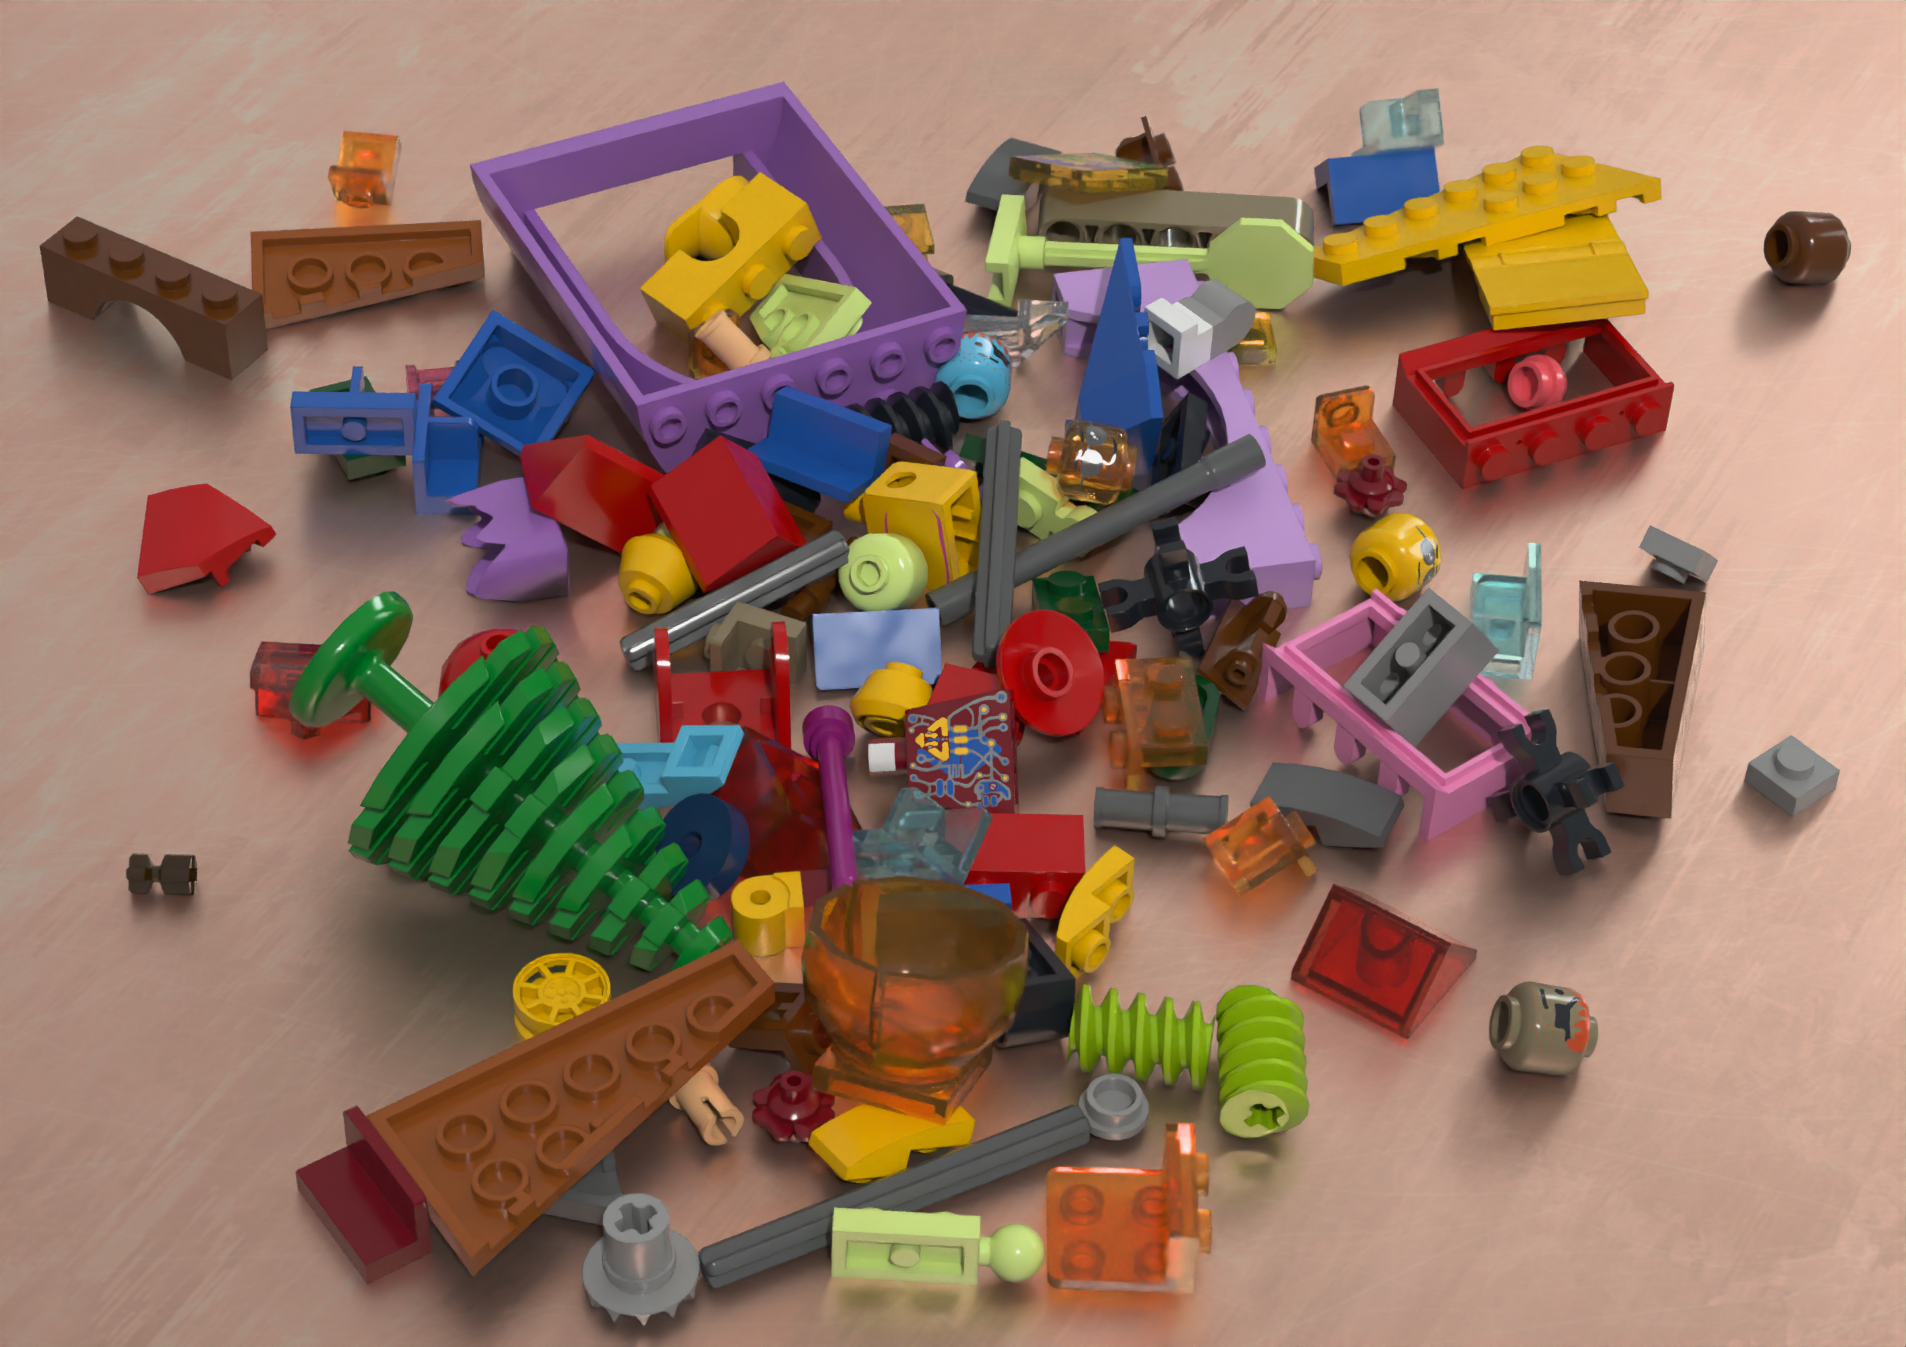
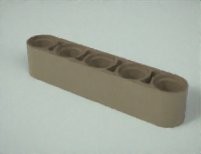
M1062 184L1047 189L1041 197L1037 236H1046L1048 241L1119 244L1120 238H1132L1133 245L1208 248L1213 239L1240 218L1282 219L1314 246V215L1307 203L1292 197Z

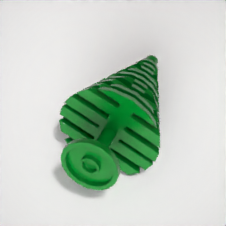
M395 591L382 592L365 602L348 616L320 646L303 670L292 691L288 707L292 716L302 725L308 728L327 726L348 713L365 697L408 733L378 773L360 806L365 808L352 823L348 844L352 845L348 851L353 857L374 865L388 864L392 872L415 881L429 877L428 882L432 888L454 896L467 892L473 885L474 887L468 893L470 902L494 911L503 908L513 898H516L508 908L509 916L533 926L547 920L552 912L558 909V912L549 921V933L571 941L587 934L599 918H604L590 935L589 948L610 956L627 947L640 930L645 927L646 929L641 934L642 937L633 947L629 963L648 971L655 969L674 952L679 957L671 971L730 944L733 933L720 915L709 922L702 930L697 927L711 899L700 880L696 879L679 890L670 903L668 902L672 897L670 893L685 876L689 861L678 843L676 844L675 842L659 850L658 853L656 852V847L665 838L666 824L656 807L651 806L641 811L638 810L639 805L645 799L642 784L634 771L619 772L618 768L623 763L621 750L611 735L609 736L608 733L600 735L598 733V730L602 727L600 716L589 699L587 700L586 697L579 698L577 695L581 690L578 680L568 664L559 662L556 658L559 655V651L546 628L530 626L525 634L521 629L500 641L485 661L483 656H481L433 702L391 667L409 637L413 614L407 601Z

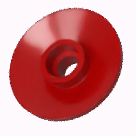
M1046 609L1034 610L1023 614L1009 624L998 645L996 669L1000 688L1014 689L1015 715L1029 728L1047 736H1067L1087 727L1100 709L1105 685L1102 662L1089 635L1070 617L1057 611Z

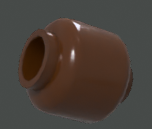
M1789 211L1780 216L1767 232L1763 251L1768 265L1771 267L1774 275L1781 281L1795 284L1826 285L1836 280L1844 270L1851 254V242L1841 219L1834 214Z

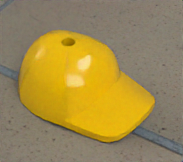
M741 175L727 178L670 224L664 238L665 263L679 249L692 258L701 256L710 261L728 254L736 244L720 210L749 183L748 180Z

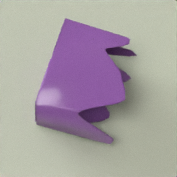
M524 476L501 480L445 500L451 506L469 508L471 513L481 517L480 521L467 529L460 537L462 544L473 548L490 549L472 567L467 581V593L484 600L513 602L569 596V554L567 544L558 521L531 508Z

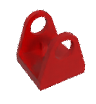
M785 621L771 622L768 669L671 674L667 628H654L653 679L658 743H674L681 725H709L716 721H729L735 725H740L744 736L726 779L791 776L790 675Z

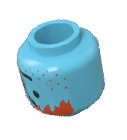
M979 332L962 334L959 351L953 358L940 365L934 379V383L938 381L946 383L953 392L959 418L966 420L985 419L996 414L1006 404L1010 393L1012 377L1010 354L1001 342L990 335Z

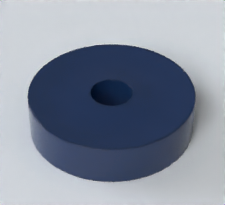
M700 793L691 795L678 802L664 817L666 835L655 850L658 853L659 850L675 842L676 844L678 843L689 861L685 876L670 893L671 895L675 896L679 890L698 879L710 895V901H713L731 888L745 866L750 848L749 826L744 814L733 804L711 794Z

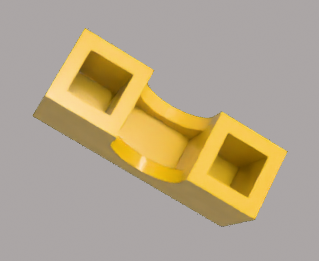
M761 172L720 210L736 244L728 254L712 261H699L679 249L639 288L655 321L701 354L709 347L702 340H699L695 334L712 315L723 309L727 314L726 316L735 323L752 305L765 297L773 285L792 266L805 258L813 246L822 238L808 204Z

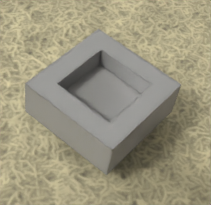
M1651 525L1639 548L1656 558L1651 567L1652 569L1685 584L1689 574L1708 582L1718 562L1716 558L1704 550Z
M1791 735L1750 761L1744 781L1793 817L1835 790L1840 770Z

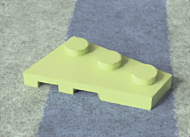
M784 274L749 318L761 341L770 348L772 353L770 357L774 358L856 334L863 322L861 316L872 302L856 287Z

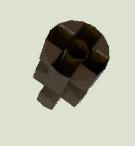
M133 853L129 857V867L126 870V878L129 880L128 890L132 894H149L154 882H160L164 894L193 895L197 884V861L195 855L166 854L161 865L156 866L151 854Z

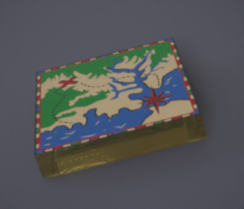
M1099 153L1010 156L1009 176L1020 181L1078 193L1158 190L1167 187L1168 167Z

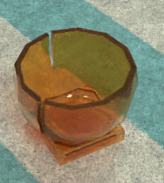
M901 875L857 880L852 882V887L845 883L817 899L801 956L804 999L833 1043L814 1064L812 1089L945 1126L992 1063L994 1042L1013 1025L1025 987L1029 966V934L1027 926L1004 902L955 882Z

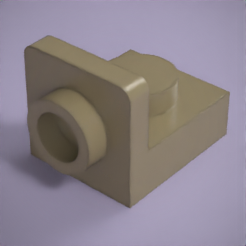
M737 601L722 623H714L708 633L704 654L706 658L710 659V672L736 671L738 666L748 670L768 669L771 622L785 621L790 683L796 685L806 670L807 623Z

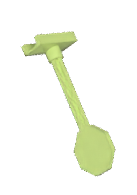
M1002 195L985 260V272H994L988 299L1011 308L1020 270L1045 271L1046 266L1093 269L1113 267L1119 244L1048 241L1046 236H1027L1024 196ZM1240 218L1213 239L1208 248L1133 245L1137 264L1188 259L1193 273L1207 274L1210 280H1219L1251 302L1255 308L1283 309L1313 286L1314 246L1282 219Z

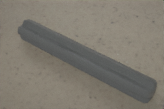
M831 530L624 636L620 640L622 653L634 671H642L653 665L654 628H667L671 656L706 638L714 623H722L737 601L764 608L840 569L848 563L849 546L837 530Z

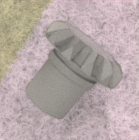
M630 1193L610 1203L603 1214L604 1236L591 1247L582 1267L583 1286H585L592 1308L603 1307L607 1309L614 1323L627 1315L635 1316L645 1326L650 1315L660 1312L674 1318L678 1304L681 1301L694 1300L698 1277L701 1276L699 1258L695 1248L687 1238L677 1231L670 1229L669 1212L665 1204L655 1196L645 1193Z

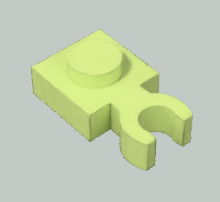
M1021 458L1018 526L1025 528L1043 540L1097 513V511L1088 506H1075L1069 502L1072 490L1070 487L1026 458ZM1088 551V552H1086V553H1084V554H1082V555H1080V556H1078V557L1083 558V557H1084L1085 555H1087L1090 551Z

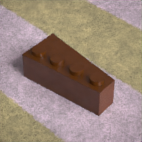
M1579 580V642L1598 764L1615 762L1625 785L1615 792L1603 794L1606 812L1672 818L1704 653L1706 592Z

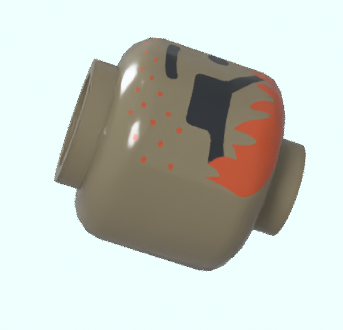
M1528 981L1517 984L1507 995L1500 996L1495 1002L1490 1017L1489 1038L1492 1047L1499 1051L1502 1061L1511 1069L1552 1077H1563L1573 1073L1580 1065L1583 1057H1590L1594 1052L1598 1040V1024L1596 1019L1590 1016L1585 998L1576 990Z

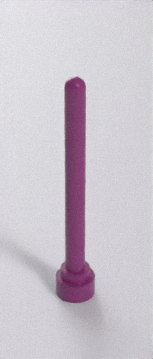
M824 705L813 709L805 717L802 724L803 743L806 752L819 762L832 892L837 899L850 901L859 892L845 757L851 753L855 745L854 724L851 716L844 709L834 705Z

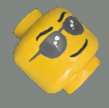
M1396 512L1381 518L1361 532L1352 543L1349 559L1351 571L1357 584L1368 595L1371 596L1372 591L1377 589L1393 603L1409 598L1431 582L1439 572L1442 555L1438 539L1433 530L1423 520L1410 513Z

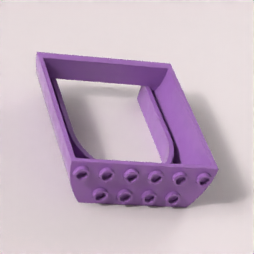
M785 82L470 164L473 183L485 212L666 473L691 457L697 442L706 428L756 444L767 438L775 393L786 386L842 407L854 403L864 407L866 401L879 397L886 401L890 394L896 392L908 395L910 390L915 387L924 386L930 389L934 383L937 369L943 362L953 358L960 349L967 313L966 308ZM733 156V176L741 175L750 182L761 172L808 204L822 238L813 246L805 258L799 260L794 265L801 276L856 287L872 304L861 316L863 319L862 325L854 335L696 380L654 361L623 335L535 209Z

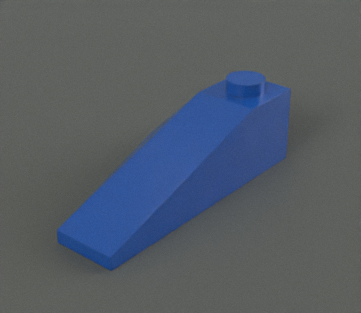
M1120 238L1078 398L1075 419L1065 421L1067 456H1078L1079 450H1082V455L1077 463L1078 470H1081L1082 458L1088 447L1086 432L1090 426L1089 421L1092 422L1093 426L1099 427L1107 433V439L1102 445H1090V450L1100 453L1103 460L1102 469L1097 474L1100 477L1150 475L1164 418L1155 351L1148 350L1147 312H1140L1142 298L1141 281L1132 238ZM1081 427H1083L1082 431H1083V435H1084V442H1081V436H1080V428H1081ZM1113 440H1115L1117 443V455L1114 462L1109 464L1114 454Z

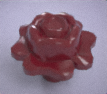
M1369 454L1364 456L1361 463L1353 469L1341 470L1337 473L1338 483L1334 485V494L1344 499L1349 509L1355 514H1364L1374 518L1381 516L1391 507L1403 505V493L1407 489V483L1395 477L1392 469L1389 466H1385L1386 461L1383 457L1377 454Z
M797 1070L787 1071L784 1074L775 1076L768 1087L753 1093V1105L756 1108L752 1111V1121L758 1126L767 1128L778 1142H785L787 1140L794 1143L808 1142L811 1132L835 1118V1111L831 1108L835 1104V1094L830 1090L819 1087L811 1075Z

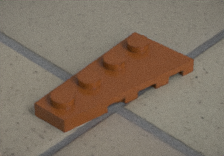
M481 220L251 232L252 290L263 296L266 330L485 278Z

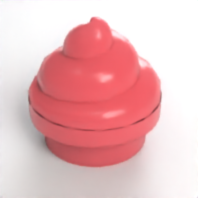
M1531 355L1526 357L1512 368L1508 377V392L1512 401L1528 411L1560 403L1567 390L1565 372L1555 359L1547 355Z

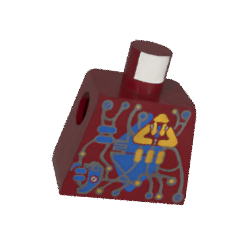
M998 689L905 710L906 737L869 738L868 760L871 778L907 776L909 803L983 813L1020 814L1014 689Z

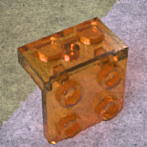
M1195 1123L1165 1124L1161 1169L1055 1167L1047 1173L1046 1260L1047 1281L1052 1287L1062 1290L1193 1293L1197 1255L1210 1254L1212 1246L1211 1210H1198V1197H1208L1209 1154L1196 1153Z

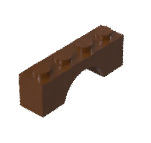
M78 216L40 245L47 299L53 304L90 320H95L118 300L136 304L148 311L164 325L176 341L185 361L231 381L268 350L263 296L256 291Z

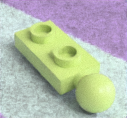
M834 1208L831 1277L977 1285L978 1266H990L991 1270L1005 1281L1023 1282L1032 1278L1042 1267L1045 1248L1042 1239L1035 1230L1018 1223L1004 1225L989 1237L980 1236L981 1216L956 1215L950 1212L886 1211L878 1208Z

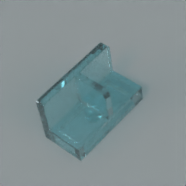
M1417 90L1404 98L1369 101L1363 104L1359 111L1363 147L1351 153V156L1436 149L1444 145L1439 90Z
M1528 542L1522 577L1473 573L1470 621L1499 650L1480 672L1483 676L1528 680L1533 678L1542 625L1541 543Z
M902 788L896 796L882 829L853 830L857 871L880 888L963 885L993 817L983 808L946 810L918 788Z

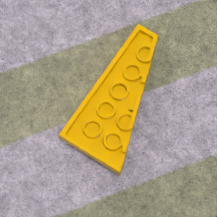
M1549 146L1528 147L1520 152L1521 156L1505 163L1489 164L1482 168V173L1467 180L1448 182L1443 186L1442 191L1429 197L1410 199L1404 203V208L1393 213L1369 217L1363 222V226L1348 233H1336L1325 237L1323 244L1314 247V278L1345 286L1404 270L1406 258L1408 257L1424 258L1433 256L1440 260L1458 255L1457 244L1481 238V244L1487 247L1565 226L1566 214L1583 215L1592 213L1599 217L1617 212L1616 201L1629 197L1639 199V202L1643 204L1662 199L1661 178L1595 163V159L1591 156L1578 155L1570 157L1557 154Z

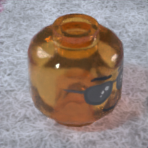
M1075 419L1066 427L1063 438L1051 436L1045 473L1056 474L1057 492L1064 498L1110 505L1116 501L1120 492L1130 493L1135 473L1138 445L1129 444L1128 433L1120 426Z

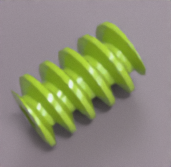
M1082 984L1077 993L1072 1014L1067 1063L1074 1051L1078 1052L1082 1073L1090 1074L1094 1071L1101 1056H1105L1109 1074H1122L1129 1060H1133L1136 1077L1140 1082H1147L1156 1065L1160 1064L1166 1086H1175L1183 1070L1186 1068L1189 1069L1193 1090L1201 1091L1207 1079L1216 1014L1210 1023L1205 1022L1201 1002L1192 1001L1183 1019L1177 1018L1173 998L1167 996L1164 997L1156 1014H1149L1145 993L1137 992L1128 1010H1122L1118 990L1114 988L1108 990L1100 1006H1095L1090 985Z
M1238 985L1222 996L1217 1003L1216 1020L1218 1023V1083L1220 1085L1219 1104L1221 1107L1220 1123L1225 1132L1239 1138L1257 1139L1269 1136L1272 1133L1290 1130L1300 1125L1308 1116L1309 1100L1306 1096L1308 1079L1305 1075L1307 1060L1304 1054L1305 1035L1302 1032L1304 1015L1298 1005L1287 998L1278 997L1269 988L1258 985Z

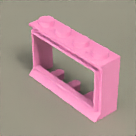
M1373 590L1370 599L1277 648L1263 643L1261 654L1262 671L1259 675L1257 695L1266 702L1294 687L1292 716L1301 728H1307L1322 720L1324 712L1337 722L1334 751L1340 762L1349 765L1365 756L1366 748H1368L1380 759L1377 785L1401 796L1408 793L1409 786L1411 785L1424 796L1419 835L1426 841L1435 838L1488 808L1487 797L1497 792L1510 790L1511 784L1524 775L1519 761L1506 751L1497 732L1507 726L1522 724L1526 737L1530 741L1532 733L1525 719V716L1530 713L1502 692L1492 680L1484 677L1482 674H1479L1449 710L1493 747L1453 770L1444 773L1324 671L1371 645L1376 648L1406 614L1407 611L1398 607L1379 590Z

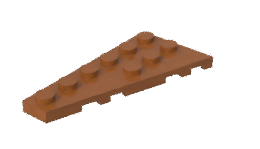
M736 940L379 1109L366 1117L424 1192L428 1204L429 1218L474 1277L775 1002V984L744 946Z

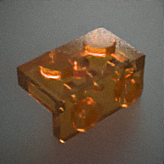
M1192 657L1115 660L1113 686H1103L1102 715L1105 725H1115V731H1110L1109 734L1110 765L1112 770L1122 769L1125 790L1139 791L1141 767L1206 765L1208 743Z

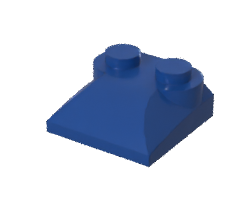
M492 310L433 398L432 405L452 417H470L474 419L478 424L479 433L520 457L524 445L554 440L564 423L574 414L579 400L592 382L596 371L495 310Z

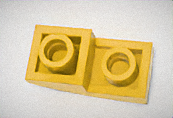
M1116 845L1100 857L1085 873L1068 899L1059 921L1055 954L1076 979L1084 972L1091 973L1104 962L1111 947L1109 939L1110 923H1116L1121 920L1130 909L1134 900V890L1132 887L1135 858Z
M939 1085L915 1088L872 1100L831 1119L811 1132L808 1145L844 1181L867 1183L872 1181L873 1178L886 1177L906 1169L911 1150L921 1153H932L941 1147L969 1145L976 1120Z

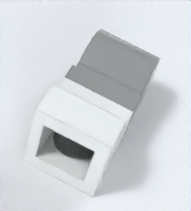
M1215 279L1206 281L1198 287L1189 298L1185 297L1174 304L1169 303L1164 298H1160L1145 306L1144 312H1147L1149 321V335H1147L1148 350L1155 351L1159 367L1174 378L1179 379L1242 341L1254 323L1255 307L1251 302ZM1173 344V354L1167 352L1165 347Z

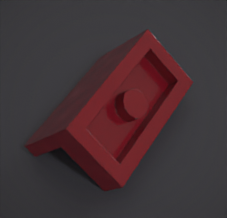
M356 1105L343 1111L346 1147L296 1170V1180L299 1192L368 1285L431 1254L432 1248L428 1204L424 1192Z

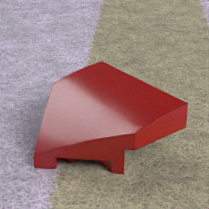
M207 483L151 494L147 497L137 578L148 594L205 577L208 573L215 583L223 588L230 581V566L244 552L251 551L252 544L264 548L277 534L272 526Z

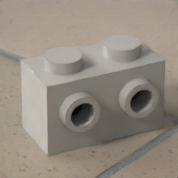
M1428 587L1343 686L1406 741L1416 747L1499 650L1470 620Z

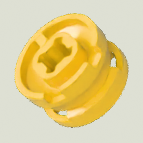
M574 953L548 954L524 966L517 974L513 983L515 1033L519 1043L610 1001V980L605 970L592 959ZM567 965L565 972L551 973L548 967ZM537 972L542 975V977L532 983L526 982L529 977Z

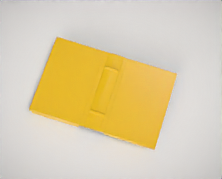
M1592 213L1583 215L1566 214L1565 226L1487 247L1481 244V238L1459 243L1465 259L1474 273L1479 289V298L1494 331L1646 314L1645 299L1649 298V290L1633 263L1625 243L1620 239L1607 214L1599 217Z

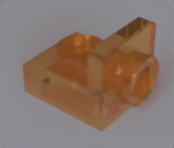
M1369 385L1325 393L1316 398L1311 442L1336 481L1339 471L1353 469L1361 463L1364 456L1369 454H1377L1383 457L1386 461L1385 466H1389L1394 474L1396 454L1372 419L1375 393Z
M1270 796L1203 838L1240 897L1295 861L1307 878L1318 872L1306 851L1317 844L1296 811L1284 817Z

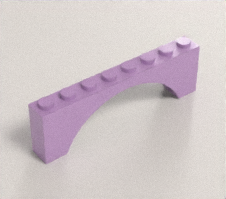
M1188 259L1137 264L1142 291L1140 312H1144L1145 306L1160 298H1164L1171 304L1185 297L1189 298L1204 283V281L1196 280ZM1113 267L1053 274L1051 322L1064 355L1089 360ZM1173 344L1165 347V350L1170 354H1173ZM1225 351L1179 379L1174 378L1157 365L1160 390L1177 403L1188 392L1208 402L1206 429L1210 431L1209 440L1215 450L1247 434H1251L1259 443L1266 461L1264 468L1222 489L1212 490L1206 500L1189 517L1178 524L1181 540H1184L1186 549L1192 551L1201 564L1215 560L1228 550L1245 546L1250 570H1253L1256 576L1259 594L1266 591L1279 593L1283 597L1287 609L1310 606L1313 580H1319L1322 574L1320 551L1316 543H1309L1306 538L1301 506L1298 503L1292 504L1289 498L1285 469L1282 464L1275 465L1271 456V440L1266 426H1259L1257 423L1254 398L1249 388L1243 389L1239 381V366L1235 353ZM1254 597L1248 598V599H1244V600H1240V601L1243 602V603L1246 605V604H1247L1248 602H1250ZM1222 598L1212 601L1213 611L1208 619L1221 618L1230 599Z

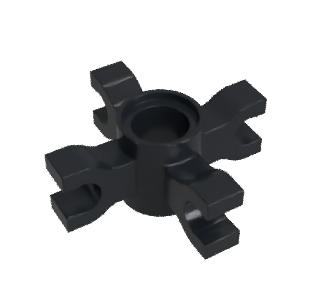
M1176 516L1151 522L1157 553L1147 561L1144 567V578L1134 581L1113 579L1098 583L1102 605L1106 609L1111 633L1126 630L1144 618L1157 615L1159 623L1171 631L1173 638L1175 637L1181 661L1201 657L1205 651L1199 626L1205 623L1212 614V601L1222 598L1244 600L1259 596L1254 571L1250 570L1246 548L1243 546L1228 550L1215 560L1200 564L1197 556L1192 551L1186 549L1184 540H1181Z
M1550 710L1534 711L1525 716L1532 733L1530 741L1526 737L1522 724L1507 726L1497 732L1506 751L1519 761L1524 775L1511 784L1510 790L1494 793L1486 799L1496 822L1518 816L1522 823L1534 832L1544 833L1549 830L1553 839V860L1559 874H1574L1585 868L1578 855L1579 843L1583 847L1587 860L1603 858L1612 852L1603 833L1590 823L1585 809L1598 802L1599 795L1615 792L1625 785L1615 762L1604 763L1591 768L1588 762L1577 753L1568 751L1560 754L1556 745V724Z

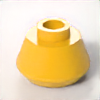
M645 534L631 538L624 545L621 554L618 585L623 593L624 600L632 609L642 614L667 613L693 596L698 590L699 584L673 539L660 534Z
M889 662L886 664L885 669L872 671L850 701L849 708L857 725L881 737H906L905 710L927 705L932 695L931 685L922 679L923 672L914 666L899 662Z

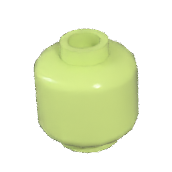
M868 533L855 539L849 545L848 563L838 569V582L844 596L856 608L863 611L904 610L912 607L923 595L928 582V564L922 550L911 539L897 533Z

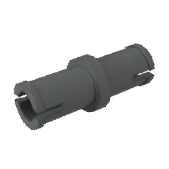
M1156 786L1155 792L1096 787L1094 829L1104 827L1150 830L1153 837L1167 838L1168 832L1212 834L1226 837L1229 797L1228 795L1210 796L1170 793V786Z

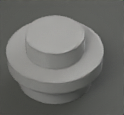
M1110 1073L1095 1078L1083 1091L1079 1099L1078 1106L1089 1120L1091 1126L1090 1133L1102 1139L1123 1140L1133 1137L1145 1127L1148 1120L1149 1104L1141 1087L1135 1080L1122 1074Z

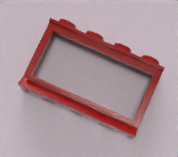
M1608 318L1495 331L1493 328L1400 353L1392 405L1461 489H1466L1666 431L1675 385L1672 381L1665 383L1613 326ZM1585 338L1583 352L1614 386L1475 427H1471L1446 398V396H1455L1462 390L1467 370L1485 366L1493 379L1498 383H1502L1508 380L1510 371L1516 364L1517 356L1536 351V355H1547L1560 364L1565 356L1567 342Z

